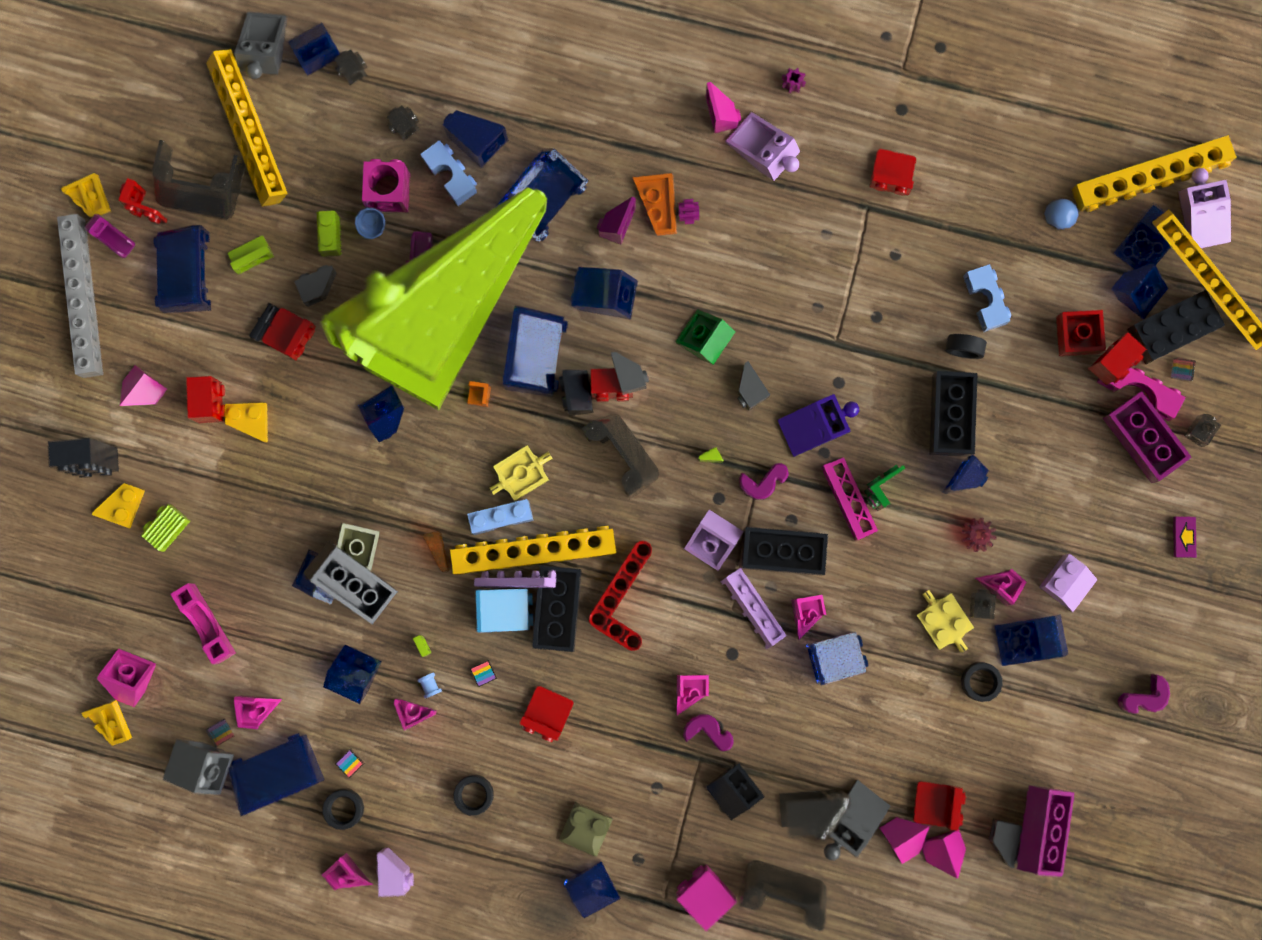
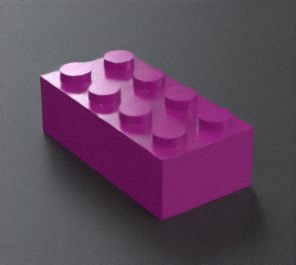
M1142 391L1133 395L1102 418L1151 484L1161 481L1192 458Z
M1029 785L1026 795V809L1023 816V829L1020 836V850L1017 857V870L1036 875L1063 877L1074 792Z

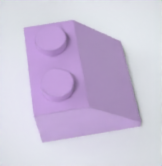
M708 510L684 549L718 571L738 542L743 531L711 510Z
M1065 554L1039 587L1071 612H1074L1097 579L1087 566L1071 554Z
M388 847L383 848L377 853L379 897L405 895L410 890V886H413V873H410V867Z

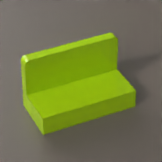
M260 236L228 252L231 260L230 264L238 275L274 257L264 236Z

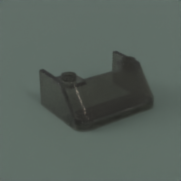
M159 140L152 169L156 202L163 208L222 220L230 219L235 213L246 166L238 155H234L230 173L215 174L210 186L172 179L174 170L170 160L173 150L164 140Z
M842 790L779 793L781 826L788 827L789 838L814 836V839H826L827 835L833 832L851 806L850 796Z

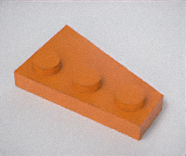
M673 174L633 177L656 235L677 234Z

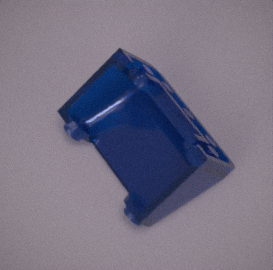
M545 148L537 154L500 199L495 208L527 187L543 192L547 198L546 212L532 236L534 241L540 242L549 235V226L547 225L571 196L581 195L585 191L589 180L555 148Z
M191 225L158 232L157 236L154 237V247L157 251V295L155 296V306L159 307V310L163 313L211 311V300H207L206 293H208V288L205 287V250H207L205 243L210 242V233L202 225Z
M521 306L514 307L503 375L505 390L553 397L554 392H558L559 380H556L555 374L561 336L563 333H567L568 321H565L564 316Z
M299 733L288 737V742L245 761L242 758L232 761L228 771L241 817L325 780L307 735L300 736Z

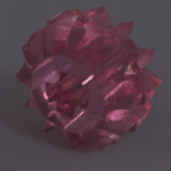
M973 518L971 519V524H964L968 530H961V534L967 536L962 539V542L969 541L966 546L967 549L973 546L974 552H978L979 548L984 552L987 551L986 545L988 547L993 546L990 540H996L997 537L991 535V532H995L996 529L988 528L991 525L990 521L984 524V518H979L978 522ZM981 531L980 536L982 538L976 539V532Z

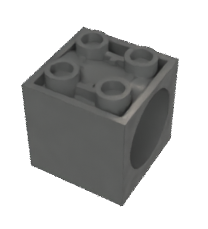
M176 739L163 780L192 793L220 795L234 754L204 742Z

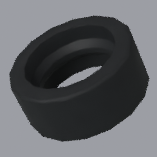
M950 334L945 351L957 357L981 359L985 355L987 342L973 335Z
M980 662L973 663L964 670L961 677V686L969 698L979 702H987L999 695L1003 681L997 668L991 664ZM977 670L988 671L993 677V688L986 694H978L970 686L971 675Z
M469 775L456 785L453 793L454 802L462 813L469 816L480 815L492 804L494 798L493 787L485 777ZM470 783L480 784L486 792L484 803L478 807H469L462 800L463 788Z
M341 789L333 792L326 798L322 812L329 826L334 829L345 830L353 827L360 821L364 812V804L358 793L350 789ZM347 797L355 804V814L349 821H338L332 815V804L337 798Z

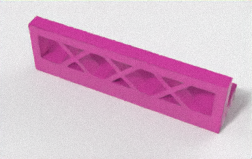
M844 457L822 466L821 469L854 540L857 541L877 532L878 529ZM840 463L845 470L842 478L836 475L833 466ZM843 482L852 485L853 491L851 496L845 494L842 488ZM852 500L860 503L862 507L859 515L855 514L851 507ZM860 519L868 521L872 529L863 533L859 524Z

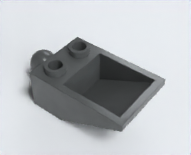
M247 12L235 50V58L239 70L246 72L249 78L258 79L262 73L278 75L282 62L287 15Z
M858 780L820 829L835 841L824 848V855L828 860L838 859L841 854V847L851 855L858 857L890 808L888 803ZM834 824H837L838 830L836 832H833L831 830V827ZM850 837L854 838V843L852 845L848 844V839H850Z

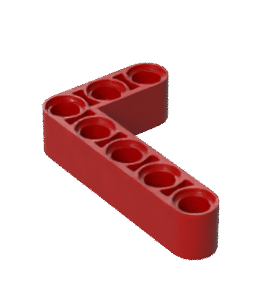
M639 541L635 544L589 617V622L594 628L630 651H636L641 647L642 638L638 633L613 618L612 615L652 554V547L647 541ZM640 545H646L649 552L647 555L641 556L637 553V548ZM629 562L637 564L638 569L635 573H629L626 570V565ZM618 579H623L627 583L626 588L622 591L615 588V582ZM608 596H612L616 600L612 608H607L604 605V599ZM597 613H601L604 616V622L601 625H596L593 622V616ZM617 624L621 627L622 632L619 636L611 635L610 628L612 625ZM629 636H636L639 639L637 647L632 648L627 644Z

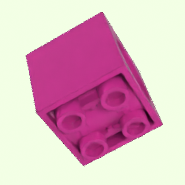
M370 159V162L364 161L362 202L364 205L376 208L381 212L408 213L410 173L405 163L397 159H392L390 162H382L379 159ZM394 176L399 182L393 192L380 195L374 191L377 182L381 178Z
M706 864L704 867L701 865L697 867L692 873L693 877L689 881L684 880L681 882L676 892L677 900L705 931L737 903L735 895Z

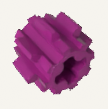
M788 68L786 75L783 74L781 78L784 81L782 88H787L789 94L792 91L799 93L800 88L805 87L806 84L803 81L805 73H800L799 68L796 70Z
M684 199L683 203H679V221H685V224H694L696 220H699L698 202H693V199Z

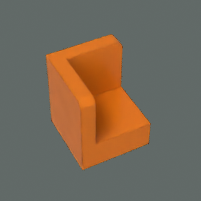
M469 381L468 386L470 389L467 403L469 405L488 407L491 391L490 385Z

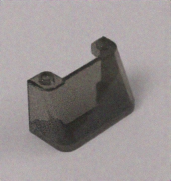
M611 414L582 427L583 435L588 442L600 441L604 445L611 440L631 468L622 477L624 492L629 499H632L658 479L659 470L619 415Z
M753 860L748 863L737 897L741 907L756 910L763 905L765 896L804 909L806 925L811 929L823 931L826 919L827 888L821 880L759 860Z

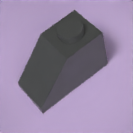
M612 352L611 357L622 395L646 389V383L649 382L646 370L642 371L639 364L616 352Z
M749 361L743 367L738 390L739 397L737 398L743 408L747 407L748 410L770 397V393Z

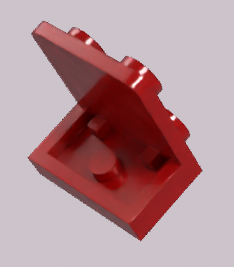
M879 149L876 154L870 187L878 191H889L897 195L909 196L914 184L912 179L916 157Z
M127 178L120 188V197L118 199L124 205L123 208L130 211L129 213L141 218L143 215L153 223H167L168 219L159 211L141 205L147 191L136 181Z
M280 308L271 322V327L269 326L264 334L262 341L296 361L303 354L307 341L314 335L316 326L311 321L305 318L302 319L292 312Z
M538 686L519 724L523 726L522 730L534 734V731L542 734L541 738L549 742H553V740L558 741L574 702L567 697Z
M919 781L916 788L914 822L947 827L950 830L959 831V826L963 824L961 806L965 804L966 793L959 786Z

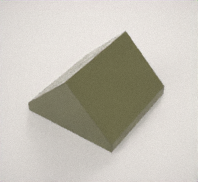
M341 523L336 546L371 571L380 532Z

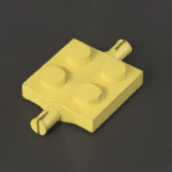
M528 445L493 466L500 482L490 487V490L495 495L502 489H505L510 493L514 501L520 499L549 481L544 472L543 464L553 458L549 452L538 458L532 453Z
M930 590L924 592L922 595L929 605L916 616L937 648L940 650L948 644L955 643L960 653L964 652V650L966 651L968 648L961 638L972 630L974 626L952 593L941 599H935Z

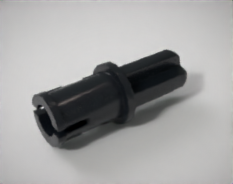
M268 303L262 315L257 317L258 321L249 334V337L254 341L259 342L267 328L271 327L270 323L279 311V308L275 305L273 307V304Z

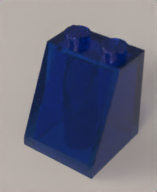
M458 110L453 114H448L442 124L447 137L481 168L509 140L506 128L503 125Z
M578 267L575 275L574 292L571 295V306L579 311L631 319L638 280L619 269Z
M856 632L806 644L818 685H825L867 672L866 667H869L866 655H862L860 647H863L862 639Z

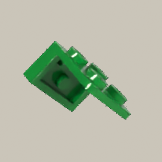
M895 465L883 473L885 476L883 479L879 476L866 484L868 489L864 492L868 497L866 500L872 509L879 511L891 504L879 486L906 469L904 465L901 467Z

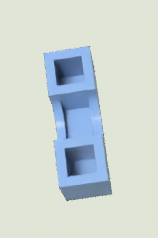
M439 140L420 155L434 175L442 170H449L453 173L452 179L444 187L457 206H459L477 193L475 188L477 183L471 175L466 176L463 172L465 167L460 160L455 161L451 156L454 154L447 144L443 145Z
M989 264L966 272L963 277L969 294L983 293L989 300L988 307L981 309L977 313L983 332L1009 323L1011 313L1009 308L1004 305V293L1001 288H998L996 271Z
M528 499L468 513L471 531L474 535L493 531L504 526L534 521Z

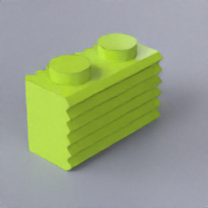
M335 211L317 212L318 252L324 257L340 256L342 254V249L340 248L342 246L340 244L341 218Z
M169 504L163 505L156 512L157 517L153 522L149 521L142 529L144 532L141 534L147 542L162 552L166 551L169 545L190 523L186 516Z

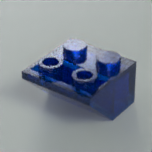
M323 23L288 41L307 76L342 57Z
M344 645L328 669L323 687L361 704L372 685L382 661Z

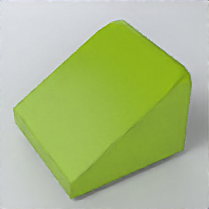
M715 447L698 457L699 462L722 463L724 461Z

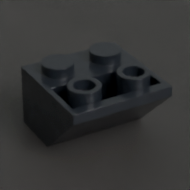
M562 370L563 376H559L561 390L562 392L565 391L566 395L562 396L564 411H568L569 416L593 413L588 371Z
M738 761L705 787L730 820L743 814L765 797Z

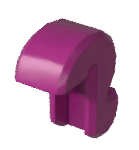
M94 214L84 226L87 232L121 258H126L136 246L135 242L99 214Z
M414 231L412 233L410 260H406V264L433 247V235L431 232Z
M775 463L758 485L744 473H741L739 477L740 489L746 496L754 500H765L774 492L776 481L779 484H783L789 475L788 469L782 463Z
M1151 674V695L1122 693L1118 698L1120 709L1129 713H1138V707L1150 712L1163 710L1168 704L1170 697L1168 682L1163 676Z
M699 714L691 718L684 727L683 736L686 742L703 729L720 751H728L733 746V736L728 730H724V733L721 734L719 723L709 714Z

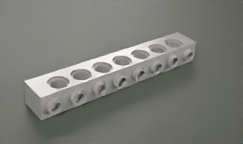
M78 214L57 217L75 374L82 378L103 375L87 231L84 229L86 221Z

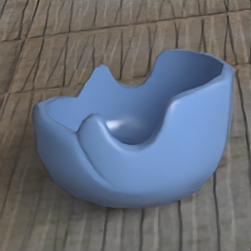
M1067 199L1052 201L1046 207L1044 213L1046 222L1056 227V229L1072 227L1079 215L1077 206Z
M366 207L360 210L355 218V227L358 234L365 239H374L380 236L385 227V218L382 212L373 207Z

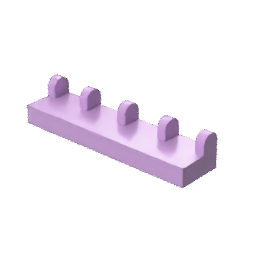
M741 568L720 581L722 584H726L732 593L731 598L737 600L744 611L742 613L744 617L747 616L756 628L754 632L760 634L766 643V649L787 636Z
M483 571L481 578L474 579V586L483 588H555L556 572L549 571L548 578H540L539 571H533L532 578H522V572L515 571L514 578H505L504 571H498L497 578H489V572Z

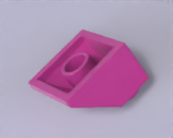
M708 82L706 84L705 98L714 133L738 128V123L741 121L739 109H735L734 103L714 84Z
M118 649L97 676V679L115 700L135 707L146 691L156 663Z

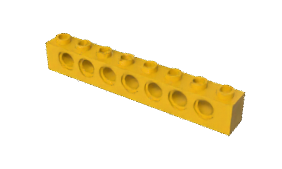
M232 49L213 51L206 64L262 207L280 204L288 193Z
M1229 135L1079 183L1072 189V193L1079 212L1084 210L1091 212L1098 209V206L1102 204L1110 206L1117 203L1118 199L1124 198L1128 200L1137 196L1136 193L1139 192L1147 194L1156 190L1155 187L1161 185L1162 188L1171 186L1176 180L1181 179V182L1192 179L1193 171L1197 168H1204L1208 173L1217 167L1219 170L1231 166V162L1237 157ZM1208 154L1214 157V161L1208 158ZM1189 160L1195 163V167L1189 164ZM1170 166L1175 167L1177 173H1173L1170 170ZM1151 172L1156 173L1158 179H1154L1151 176ZM1132 178L1137 179L1139 185H1135L1132 182ZM1113 184L1118 185L1120 187V191H1116L1113 188ZM1094 190L1101 193V198L1095 196Z
M1170 210L1166 211L1152 222L1254 349L1260 348L1262 346V323L1175 215Z
M609 526L596 527L597 531L589 532L588 528L578 529L576 534H568V531L556 532V536L548 537V534L536 535V539L528 540V536L517 537L514 542H508V539L495 540L496 544L488 545L487 541L475 543L476 547H467V544L455 545V549L450 550L453 574L459 575L616 554L614 531L609 529ZM594 536L600 539V544L596 548L590 547L588 543L589 539ZM577 539L580 542L577 550L569 549L568 544L570 540ZM551 542L559 544V550L556 553H551L548 550ZM532 544H536L539 547L538 554L534 556L528 553V548ZM511 547H517L519 550L516 558L508 556V550ZM491 550L498 551V558L495 561L488 559V553ZM476 552L478 555L477 562L469 563L468 555Z

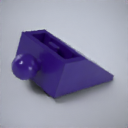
M835 394L778 419L777 421L793 457L850 433L851 430L845 416L850 418L857 416L859 406L857 403L850 401L841 409ZM830 406L832 411L826 413L824 407ZM834 424L839 425L840 430L835 432L833 431L832 426Z

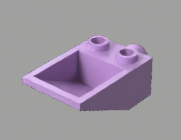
M752 112L726 140L730 147L758 171L772 180H775L784 169L788 172H795L799 168V160L796 156L800 150L795 139Z
M1197 168L1192 173V180L1198 186L1189 187L1178 192L1186 230L1200 248L1231 242V199L1227 180L1206 184L1209 174L1204 168Z

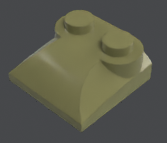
M575 802L559 841L597 857L613 818Z

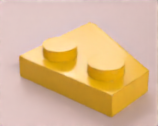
M95 173L61 188L90 218L94 214L101 216L111 211L99 176Z
M267 403L225 404V424L256 439L267 442Z
M123 483L92 512V515L131 528L145 490Z
M117 700L81 713L84 718L89 717L96 724L94 728L105 737L111 746L132 738Z

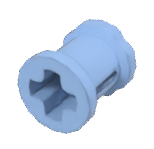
M435 673L417 680L422 685L425 699L442 692L434 679Z

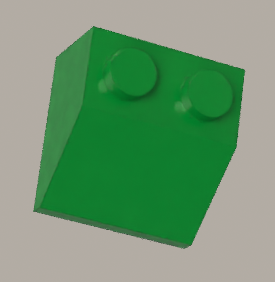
M697 309L675 342L699 359L714 365L735 334V331L723 319Z

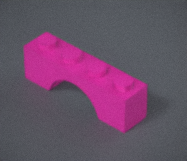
M1138 368L1128 369L1130 373L1116 384L1112 382L1105 385L1098 378L1096 383L1113 392L1127 385L1141 388L1148 395L1150 403L1159 415L1167 421L1175 419L1186 398L1181 395L1179 390L1162 385L1163 382L1157 378L1145 376V372Z
M187 583L170 594L179 610L191 621L197 630L202 642V648L212 665L220 664L236 654L195 584Z

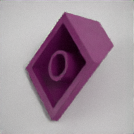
M630 197L608 211L604 219L600 218L597 225L599 237L620 245L622 244L636 210V198Z

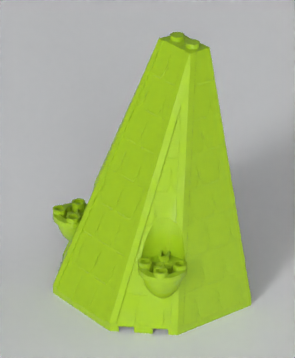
M527 187L387 277L373 272L366 279L368 284L365 291L328 313L322 319L321 326L328 342L332 346L343 350L344 354L354 362H357L359 358L361 360L359 363L364 366L363 368L366 371L439 411L546 212L547 198L545 194L537 189L532 190Z

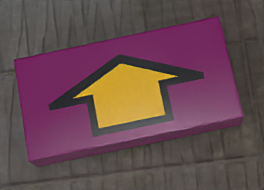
M1173 517L1174 558H1197L1196 517Z

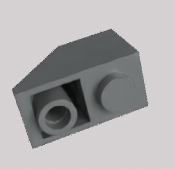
M332 265L319 267L317 272L303 274L298 277V280L294 281L301 299L307 307L327 298L337 274Z
M993 819L989 840L1004 863L1014 868L1015 863H1018L1019 842L1021 843L1022 826Z

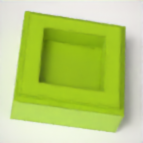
M419 635L413 638L422 657L431 654L424 636Z

